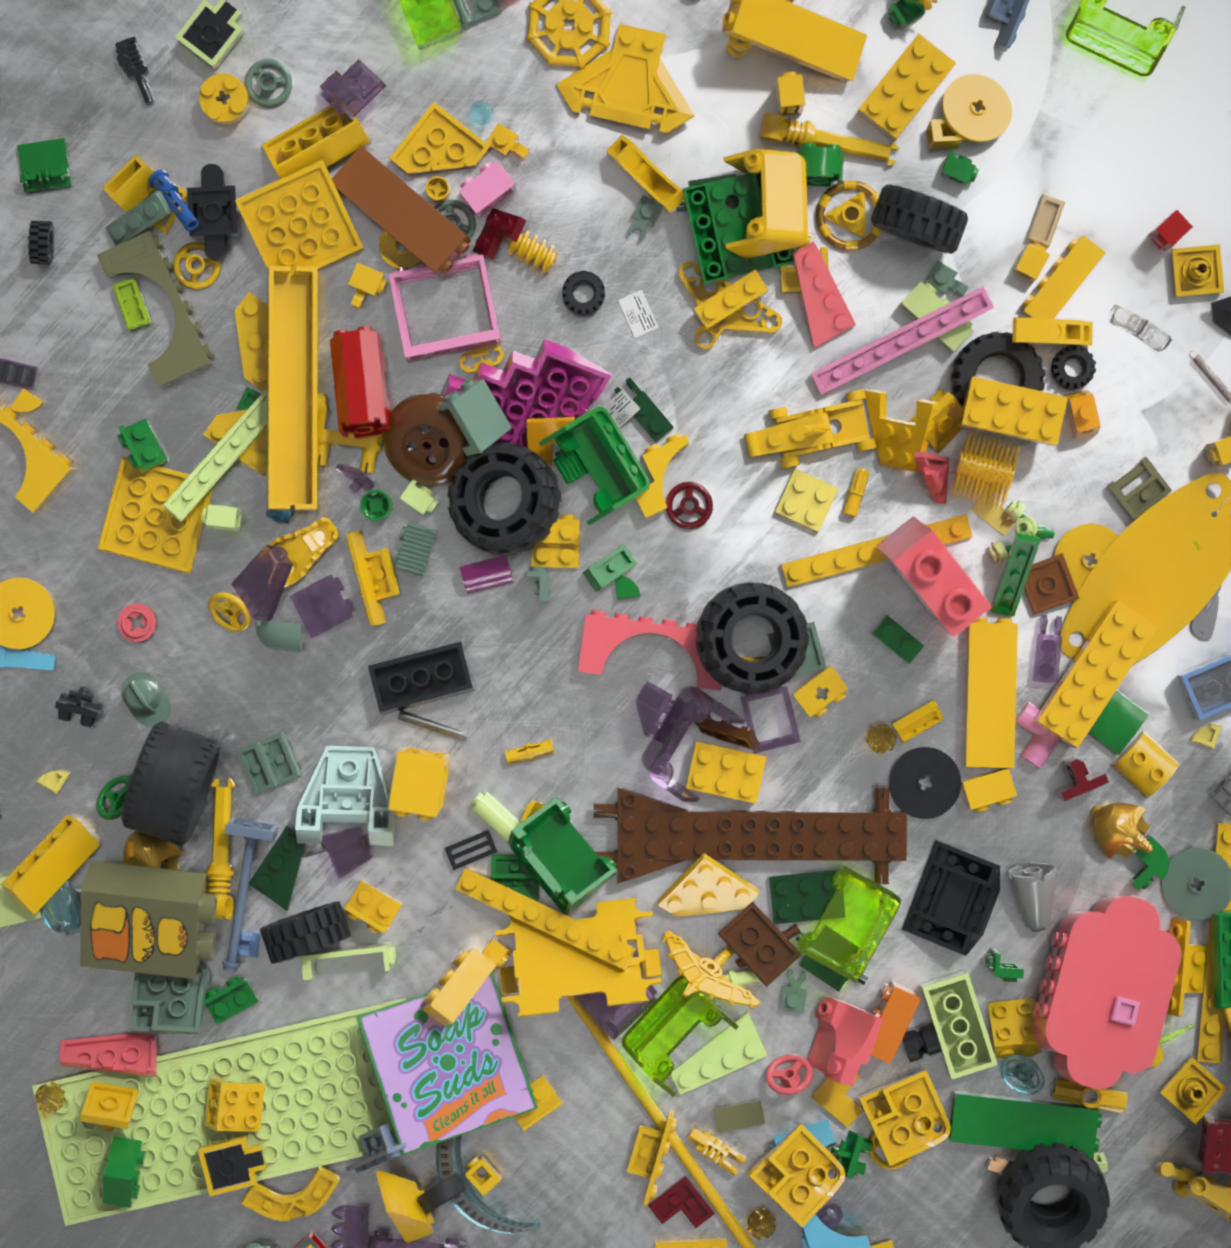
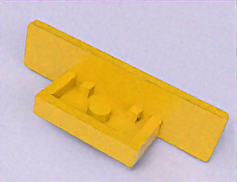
M361 530L347 533V547L352 555L353 569L359 581V591L364 600L366 617L371 627L386 623L381 599L400 594L389 550L384 548L368 553Z
M1172 918L1170 934L1177 940L1181 949V960L1167 1014L1173 1016H1182L1184 993H1203L1207 945L1189 944L1191 922L1178 918Z
M671 1110L668 1112L663 1131L642 1125L639 1126L628 1163V1173L649 1178L643 1197V1205L648 1206L649 1199L654 1200L657 1186L654 1185L656 1177H661L664 1164L660 1163L662 1155L667 1156L670 1142L667 1141L669 1133H674L677 1120L673 1119L674 1111Z

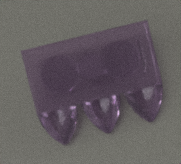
M345 1204L331 1212L336 1218L344 1220V1222L337 1223L331 1228L336 1235L344 1237L330 1244L332 1248H368L370 1205Z

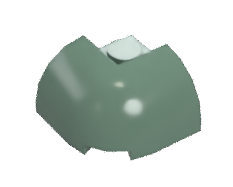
M256 620V635L267 648L276 651L302 653V643H305L304 624Z

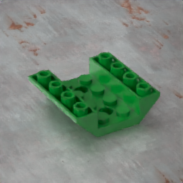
M748 173L683 188L703 284L750 273L754 270L759 271L794 263L792 253L795 252V248L745 259L726 249V244L746 239V229L750 221L762 217L761 173ZM729 195L735 196L738 200V205L734 209H729L725 204V200Z

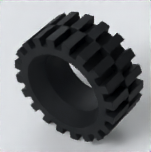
M340 901L305 910L259 929L271 964L315 952L351 936Z

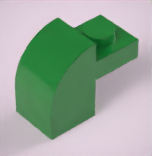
M1147 835L1145 838L1152 845L1153 852L1146 853L1138 848H1134L1132 851L1144 864L1128 881L1138 891L1141 888L1143 890L1146 889L1153 882L1154 879L1152 877L1154 874L1163 880L1169 869V858L1165 849L1150 835Z

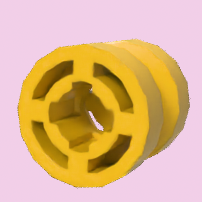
M435 176L427 181L426 193L433 202L440 203L449 198L450 186L443 177Z

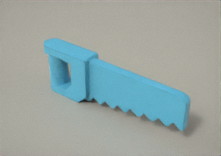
M0 645V667L2 668L18 667L53 670L55 668L56 655L50 656L49 653H36L35 650L30 652L28 649L15 650Z

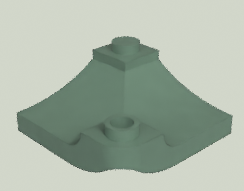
M200 963L197 974L202 973V977L199 980L135 972L131 1000L133 1013L130 1030L134 1034L141 1035L201 1034L205 995L207 989H209V970Z

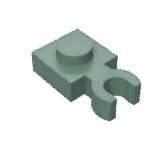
M642 195L632 215L633 218L637 219V222L629 227L628 234L631 235L634 229L639 228L642 231L639 240L642 241L646 237V226L654 227L663 207L655 200Z
M789 969L787 978L790 986L783 985L780 1010L804 1013L807 988H800V986L806 979L805 971L801 972L800 979L795 980L792 978L793 970Z

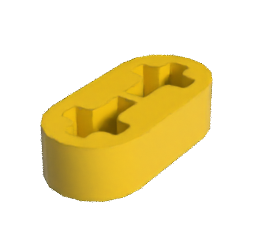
M495 344L483 346L463 353L459 364L464 372L469 374L476 373L481 362L492 367L501 364L504 352L501 347ZM490 349L500 352L495 362L492 359L483 360V356L490 354ZM467 356H471L472 359L480 357L481 360L474 363L473 369L463 364L467 361Z

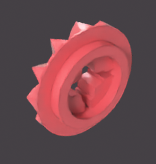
M143 604L126 606L120 612L117 621L121 635L133 642L148 639L154 633L157 624L154 613L148 606ZM143 614L141 623L146 628L137 627L131 631L134 623L128 617L137 619Z

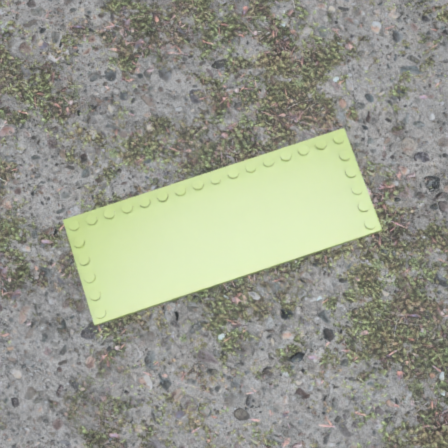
M407 998L158 1055L157 1077L95 1070L33 1085L32 1088L65 1226L208 1193L198 1153L199 1147L247 1135L249 1146L262 1143L268 1166L264 1170L256 1171L258 1181L319 1167V1165L323 1166L366 1156L359 1136L385 1124H388L392 1132L393 1129L356 1017L407 1000ZM209 1078H219L226 1082L263 1083L265 1085L260 1131H215L204 1126ZM91 1082L139 1089L138 1099L128 1129L115 1127V1130L106 1132L101 1129L100 1124L80 1121ZM114 1136L142 1141V1151H146L144 1165H139L138 1171H141L138 1184L140 1185L138 1199H133L131 1208L103 1203V1174Z

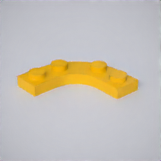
M319 1165L308 1184L301 1191L291 1195H282L257 1183L249 1187L241 1200V1204L262 1216L278 1221H291L294 1218L308 1217L326 1203L339 1183L340 1176Z

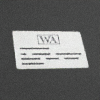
M642 290L618 300L634 338L659 328Z
M621 390L603 407L610 413L619 429L640 410V407L624 390Z

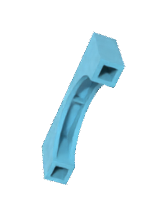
M828 1119L805 1126L825 1148L836 1144ZM791 1131L774 1136L775 1143L771 1144L772 1149ZM816 1214L803 1227L805 1235L801 1236L804 1248H871L867 1235L849 1237L838 1234L825 1226Z

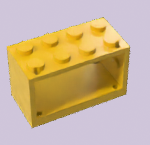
M409 747L401 748L397 752L388 809L394 810L393 814L408 817L409 813L418 814L417 818L432 821L433 817H437L443 807L451 754Z

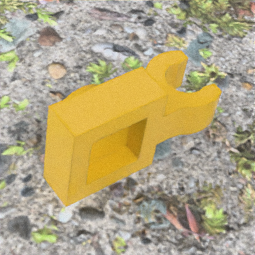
M500 123L496 125L486 141L491 148L506 157L512 151L525 159L530 152L528 148L516 142L519 138L518 134Z

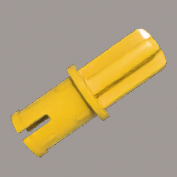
M856 469L851 488L847 490L849 495L843 513L857 517L862 498L866 496L864 491L870 475L868 470Z

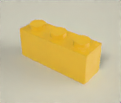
M796 72L782 73V77L777 78L774 88L777 114L782 116L802 114L805 106L802 75H796Z
M754 270L695 307L694 312L707 331L766 294L768 288L757 271Z

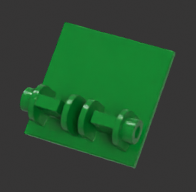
M65 138L17 145L21 169L20 182L23 184L24 193L72 186Z

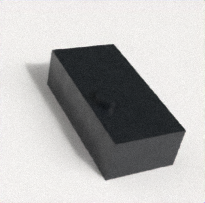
M461 641L368 666L379 712L382 715L475 691L464 645Z

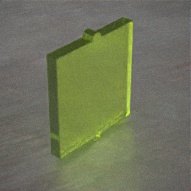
M1194 1022L1160 1038L1159 1044L1196 1027Z

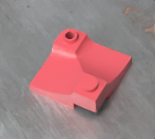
M826 997L820 1002L815 1015L819 1020V1028L808 1061L812 1067L824 1073V1076L838 1083L853 1086L860 1064L868 1065L883 1018L844 1001Z

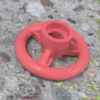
M798 1055L781 1056L775 1059L766 1071L768 1086L774 1092L782 1095H793L803 1091L810 1085L813 1078L811 1064L808 1060ZM796 1062L791 1068L775 1070L783 1063ZM802 1067H804L806 1070V1077L801 1083L798 1072ZM773 1078L780 1079L782 1087L778 1086Z

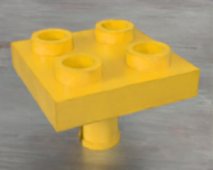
M1220 244L1171 249L1175 297L1224 293Z
M1190 1056L1159 1092L1192 1122L1197 1124L1228 1088Z

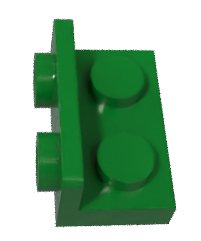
M146 418L125 428L123 425L119 426L121 434L117 435L122 448L128 447L131 455L127 456L133 469L138 468L140 474H143L167 462Z
M237 975L226 981L227 986L223 989L218 990L215 987L206 992L204 1005L208 1008L216 1025L260 1001L246 976L240 979Z

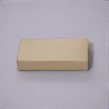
M1043 194L1026 240L1049 248L1066 202Z

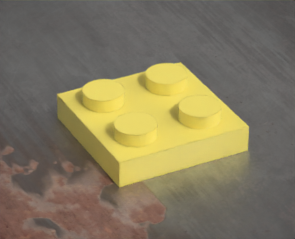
M794 469L775 513L819 532L839 488Z

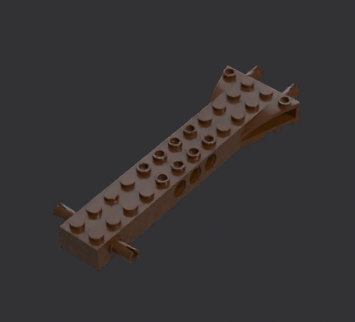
M618 786V801H615V804L594 803L593 810H603L594 811L593 818H615V820H618L617 849H615V852H594L598 857L602 855L605 858L610 857L614 861L617 868V884L686 860H697L705 853L714 860L872 861L874 863V884L881 885L882 874V884L886 885L889 884V863L891 861H907V812L891 811L889 809L890 788L883 787L882 798L881 788H874L875 809H872V811L688 810Z

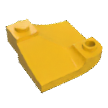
M926 1069L858 1096L890 1166L941 1143L950 1134L951 1126ZM935 1124H941L942 1128L939 1132L934 1131Z
M799 1123L775 1148L762 1157L746 1175L803 1228L842 1185L845 1179V1170L840 1162ZM831 1169L835 1171L833 1178L828 1177V1171Z

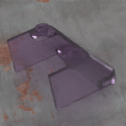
M693 686L684 687L680 691L642 756V763L651 779L685 802H698L699 797L672 779L673 767L669 760L692 721L702 722L706 720L711 711L728 723L744 724L746 721L701 689Z

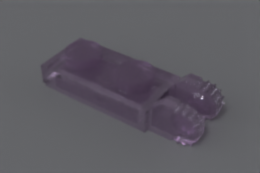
M1041 615L1039 634H1037L1033 681L1058 684L1063 637L1061 636L1062 617L1056 616L1054 620V635H1047V615Z

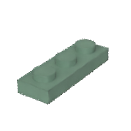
M158 191L105 228L115 246L139 236L172 213V210L162 192Z

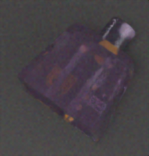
M361 826L322 835L323 843L338 878L345 876L373 858L370 848L376 845L369 844L368 833L364 835Z

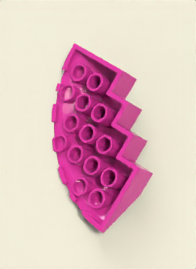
M544 339L535 359L512 350L504 370L481 362L473 381L485 380L512 427L493 444H502L503 442L514 443L528 448L527 419L575 417L577 419L579 416L581 417L593 401L597 400L611 378V373L569 348ZM449 374L440 394L446 396L453 391H459L461 389L460 385L466 380ZM441 438L440 444L442 446H448V440L446 438Z

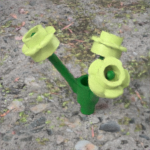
M1012 501L1004 512L1007 514L1006 520L1010 519L1015 523V534L1017 532L1040 537V540L1045 538L1052 539L1054 537V529H1048L1044 525H1039L1031 517L1023 514L1026 507L1021 504L1022 501ZM1001 541L996 544L992 542V548L988 549L989 555L993 562L997 561L999 564H1003V561L1008 558L1007 552L1010 551L1012 544L1005 547Z

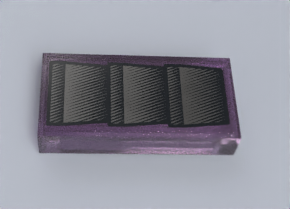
M0 358V383L34 391L40 367Z

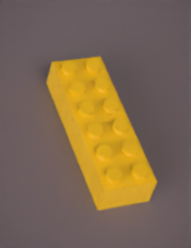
M1113 601L1041 708L1034 722L1072 748H1078L1158 627L1120 601Z

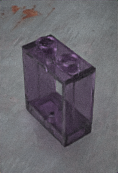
M786 685L765 693H744V696L740 697L746 725L754 731L756 736L748 702L782 693L792 731L790 734L759 741L757 749L753 750L754 754L801 742Z

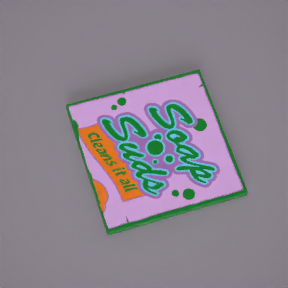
M493 972L490 973L456 1020L446 1027L422 1010L426 1004L423 1000L428 993L356 1017L397 1144L400 1145L406 1142L407 1145L406 1148L400 1150L401 1156L538 1109Z

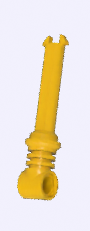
M773 113L763 114L759 138L773 142H782L784 139L785 143L790 141V144L794 145L796 142V145L800 146V148H802L803 143H813L818 147L836 144L840 146V151L884 161L887 162L886 166L896 163L895 160L889 159L891 149L899 150V147L894 142H891L890 146L820 130L810 120L801 122V124L797 120L793 123L792 119L787 122V117Z
M216 778L211 784V787H215L212 863L208 865V871H205L204 874H206L207 880H210V883H207V886H210L207 892L217 895L215 919L229 920L234 912V901L232 896L228 895V893H231V889H228V886L231 887V883H228V880L231 881L235 872L232 871V866L228 863L230 834H225L226 824L230 821L232 787H235L232 779H228L227 787H219V779Z

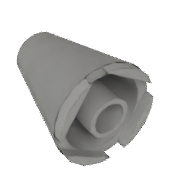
M1029 863L1030 868L1022 869V865L1015 866L1008 871L1009 879L1025 926L1033 932L1044 931L1045 927L1050 925L1057 869L1054 868V865L1048 863Z

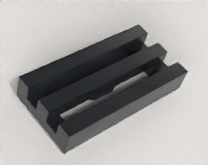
M489 829L444 848L453 870L498 852ZM486 836L487 841L452 855L451 850ZM490 845L491 849L459 863H456L454 860Z

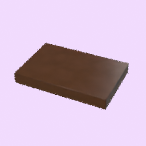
M754 902L750 903L718 933V936L766 988L802 955Z

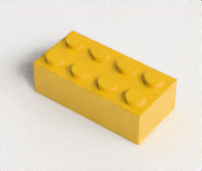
M918 33L863 102L857 114L891 141L895 142L950 73L956 62Z
M972 376L969 379L959 425L1056 446L1058 445L1068 397Z

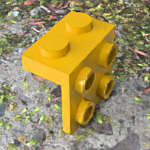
M1033 998L992 1002L988 1005L993 1036L992 1048L995 1058L1006 1060L1014 1056L1024 1055L1025 1057H1032L1041 1053L1042 1047L1035 1040L1033 1033L1035 1016L1032 1013L1036 1003Z

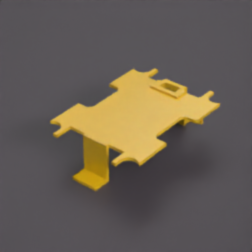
M636 897L596 902L597 914L594 917L575 919L626 944L627 941H637L639 957L631 958L626 970L508 915L511 919L510 925L506 929L495 930V936L515 934L516 950L513 951L514 966L500 968L502 996L521 995L502 997V1003L512 1002L517 1004L520 1008L518 1017L558 1013L560 998L602 992L607 996L608 1006L649 1001L646 996L647 988L651 985L662 984L661 978L641 979L640 963H642L644 978L662 976L659 948L644 950L642 934H636V931L638 930L637 919L653 917V911H639L635 907Z

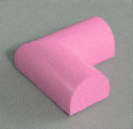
M1028 702L1015 722L1034 736L1020 755L1041 769L1060 742V739L1034 722L1040 709Z

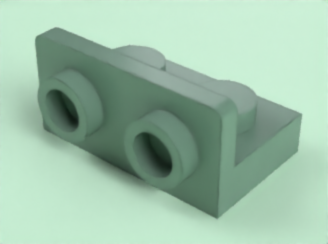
M530 567V571H525V576L539 577V581H535L534 595L539 596V601H550V572H545V567Z

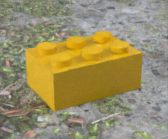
M695 740L685 787L686 789L757 804L767 756Z
M474 947L468 951L460 952L452 962L455 965L453 969L450 968L444 972L438 980L440 984L438 989L431 990L423 1000L426 1004L422 1010L444 1027L456 1020L496 967V964Z

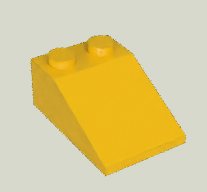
M381 1170L376 1171L387 1214L406 1243L433 1234L431 1224L435 1223L432 1212L428 1213L419 1199V1196L425 1190H420L416 1182Z

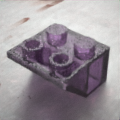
M649 680L646 681L635 700L643 732L647 737L651 733L654 735L657 733L662 724L659 718L663 712L668 714L674 704V701L671 699L673 696L671 693Z

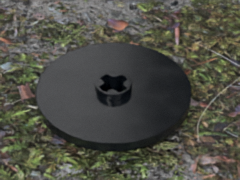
M931 747L914 748L900 756L893 765L889 777L890 793L896 805L902 811L907 812L908 815L920 819L935 818L946 813L957 801L961 790L960 772L952 758L943 751ZM928 776L929 782L932 783L931 786L921 789L920 778L925 779Z

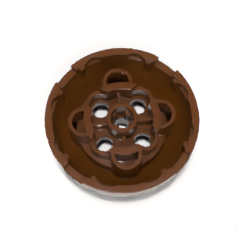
M415 394L405 398L391 411L389 419L390 430H384L383 447L388 461L398 474L410 482L412 480L417 481V485L438 487L453 482L454 476L452 475L457 466L461 467L466 461L465 458L467 456L462 448L468 444V441L450 410H440L439 406L445 402V395ZM420 425H429L430 429L424 432L421 430ZM441 438H446L449 445L442 446L440 444ZM407 442H414L416 447H409ZM428 456H433L436 459V463L430 462Z

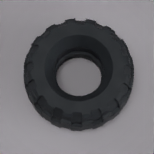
M503 442L502 444H491L483 452L467 456L465 463L461 467L457 466L452 475L454 476L452 485L448 487V510L455 528L470 544L491 554L509 556L535 548L539 541L545 540L551 533L549 530L553 523L557 522L560 513L558 509L559 502H561V491L559 490L555 473L538 454L526 447ZM507 476L512 477L520 483L522 490L519 507L511 516L505 519L495 520L490 518L485 512L483 503L486 490L495 480Z
M740 583L717 593L704 607L696 627V649L705 670L722 686L745 694L770 692L789 682L795 676L800 666L803 665L807 646H809L807 621L798 604L783 590L764 583ZM750 615L765 618L774 630L775 639L772 650L765 658L758 661H748L741 658L735 652L732 644V633L735 625L742 618Z
M1053 1142L1052 1145L1045 1146L1044 1143L1034 1145V1149L1029 1151L1024 1149L1016 1154V1160L1014 1162L1009 1161L1002 1171L1000 1181L997 1182L996 1203L1006 1232H1009L1013 1240L1024 1248L1028 1246L1029 1248H1081L1080 1246L1084 1242L1090 1243L1098 1234L1097 1229H1102L1108 1217L1107 1208H1110L1107 1184L1096 1161L1093 1158H1089L1084 1151L1074 1146L1067 1148L1066 1144ZM1064 1185L1072 1189L1064 1200L1056 1204L1041 1205L1031 1201L1039 1190L1048 1186Z

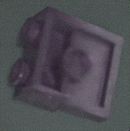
M358 59L343 75L336 70L320 86L323 91L320 95L328 104H332V107L341 116L345 113L353 119L386 85Z
M333 574L289 596L311 639L354 617L352 612L356 611L350 598L345 599L342 590L345 588L340 578H334Z

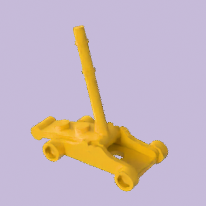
M861 389L846 393L847 403L789 415L787 406L768 410L770 420L775 419L776 426L744 434L749 458L782 452L783 459L779 461L781 469L800 465L798 456L853 443H857L859 452L877 448L876 439H871L864 412L862 400L866 399L865 390ZM831 420H838L841 423V430L836 434H833L831 431Z
M1170 1162L1155 1165L1154 1172L1156 1176L1176 1179L1173 1184V1190L1177 1196H1190L1231 1222V1176L1226 1185L1223 1186L1218 1184V1180L1215 1178L1195 1176V1171L1183 1167L1182 1170L1176 1169Z

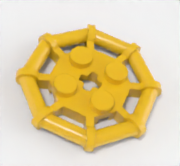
M535 0L529 3L528 35L525 37L547 61V65L577 66L582 69L603 49L609 48L611 44L609 42L610 21L613 11L602 0H590L599 11L595 14H591L584 5L585 0H559L548 11L542 7L550 0ZM540 13L546 16L545 30L537 32ZM566 19L575 21V29L573 31L570 29L565 31L563 29ZM601 19L600 37L593 34L594 20ZM547 36L554 44L553 52L542 42L541 37ZM589 40L596 42V44L581 55L580 48ZM560 49H570L575 51L577 57L557 54Z

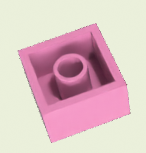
M497 161L494 164L488 162L479 170L481 172L480 175L474 179L471 176L460 185L462 188L459 190L462 199L478 219L516 190L515 183Z

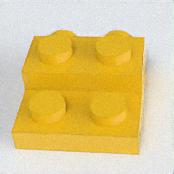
M561 515V519H557V522L553 523L549 530L551 533L545 540L539 541L535 548L531 549V567L579 568L580 520H575V515Z

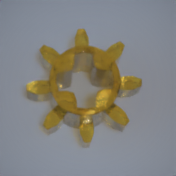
M879 724L877 728L871 726L866 743H870V748L874 752L882 754L887 749L893 751L897 735L894 734V730L889 725Z
M51 1082L50 1086L44 1084L36 1091V1105L40 1106L39 1109L48 1114L51 1110L56 1112L65 1103V1091L54 1082Z
M764 1208L761 1213L754 1210L747 1219L749 1227L746 1230L758 1240H761L762 1236L768 1239L776 1230L775 1221L777 1219Z

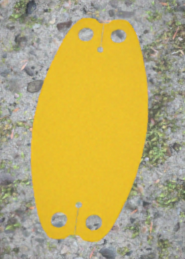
M1219 472L1207 474L1177 489L1145 511L1112 542L1100 557L1098 565L1087 576L1078 592L1080 598L1074 600L1067 614L1059 641L1060 650L1070 658L1077 656L1113 601H1120L1158 627L1134 664L1167 643L1200 613L1231 571V480L1226 475ZM1211 483H1216L1221 487V494L1217 498H1210L1206 494V487ZM1213 511H1217L1218 515L1216 517H1212L1211 513ZM1076 631L1081 632L1085 638L1084 643L1078 647L1073 646L1069 641L1070 635Z

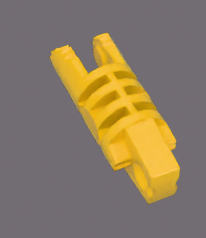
M694 1128L687 1137L688 1140L696 1145L695 1150L733 1176L737 1175L738 1169L724 1160L728 1155L740 1164H744L746 1161L745 1157L707 1131L703 1134Z

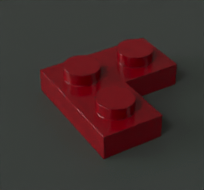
M492 208L486 218L481 234L476 240L473 252L493 260L502 238L517 242L527 220Z

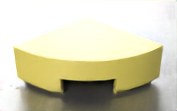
M1216 724L1202 726L1194 732L1190 740L1214 748L1222 726Z
M62 770L50 771L42 775L37 780V783L58 794L70 773Z

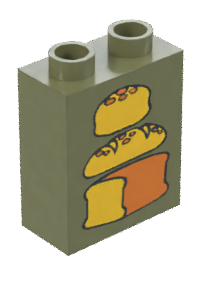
M90 860L81 889L80 966L196 979L200 961L213 960L216 942L215 932L204 931V923H214L217 909V895L206 894V874Z

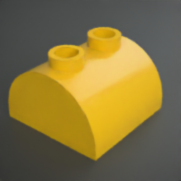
M1143 730L1111 766L1145 798H1148L1168 781L1178 768L1179 763Z

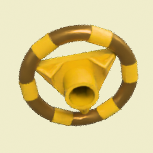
M856 180L843 181L841 185L836 183L822 194L816 209L817 226L824 239L833 246L843 250H858L873 243L879 237L882 230L873 226L870 234L866 236L865 194L869 196L875 206L879 197L878 192L871 186ZM842 190L862 191L825 214L827 205L836 193ZM825 219L862 239L844 241L835 237L827 226Z

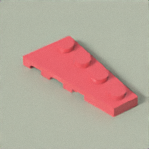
M127 1033L61 1040L60 1064L64 1067L157 1077V1035Z

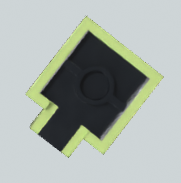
M203 0L175 38L216 70L245 32L237 25L243 15L226 0H220L215 7L208 1Z

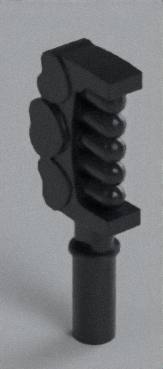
M134 36L115 44L117 48L116 53L118 54L117 61L129 79L136 78L137 85L147 105L154 102L147 83L148 80L144 75L149 71L145 67L143 59L140 58L141 54L138 53L137 39Z

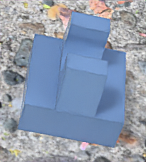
M241 931L237 955L258 957L261 933Z

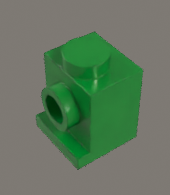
M951 150L940 175L964 186H967L969 181L974 182L979 169L976 168V165L971 164L972 160L962 155H959L957 158L954 156L956 151Z

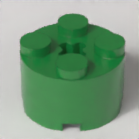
M803 143L802 148L796 151L806 162L807 186L831 187V182L837 181V185L843 183L844 153L840 151L839 145L828 144L826 147H816V144Z

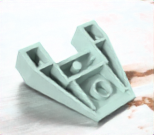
M326 746L297 808L295 827L297 843L321 844L323 823L369 824L368 835L370 845L394 846V810L388 809L390 797L375 747Z

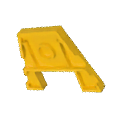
M873 389L865 390L872 431L877 444L876 450L879 464L912 472L921 471L915 460V452L926 453L929 443L926 442L928 432L933 429L934 421H932L934 412L938 411L939 402L928 400L916 401V423L886 416L887 392Z

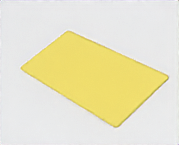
M986 495L984 497L985 501L981 503L982 500L980 499L972 511L1002 535H1006L1014 522L1010 519L1006 520L1007 514L1004 512L1005 509H1000V505L995 507L996 503L990 504L992 499L989 500V504L985 505L987 503L986 497H988Z

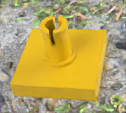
M91 1082L80 1121L100 1124L101 1129L106 1132L115 1130V1127L128 1129L138 1099L139 1089Z

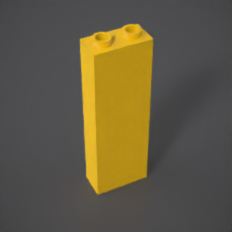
M730 0L728 11L722 20L723 27L721 32L840 81L854 80L867 34L786 0Z
M977 618L967 626L965 767L1014 768L1018 624L1012 623V619L997 618V623H988V618Z

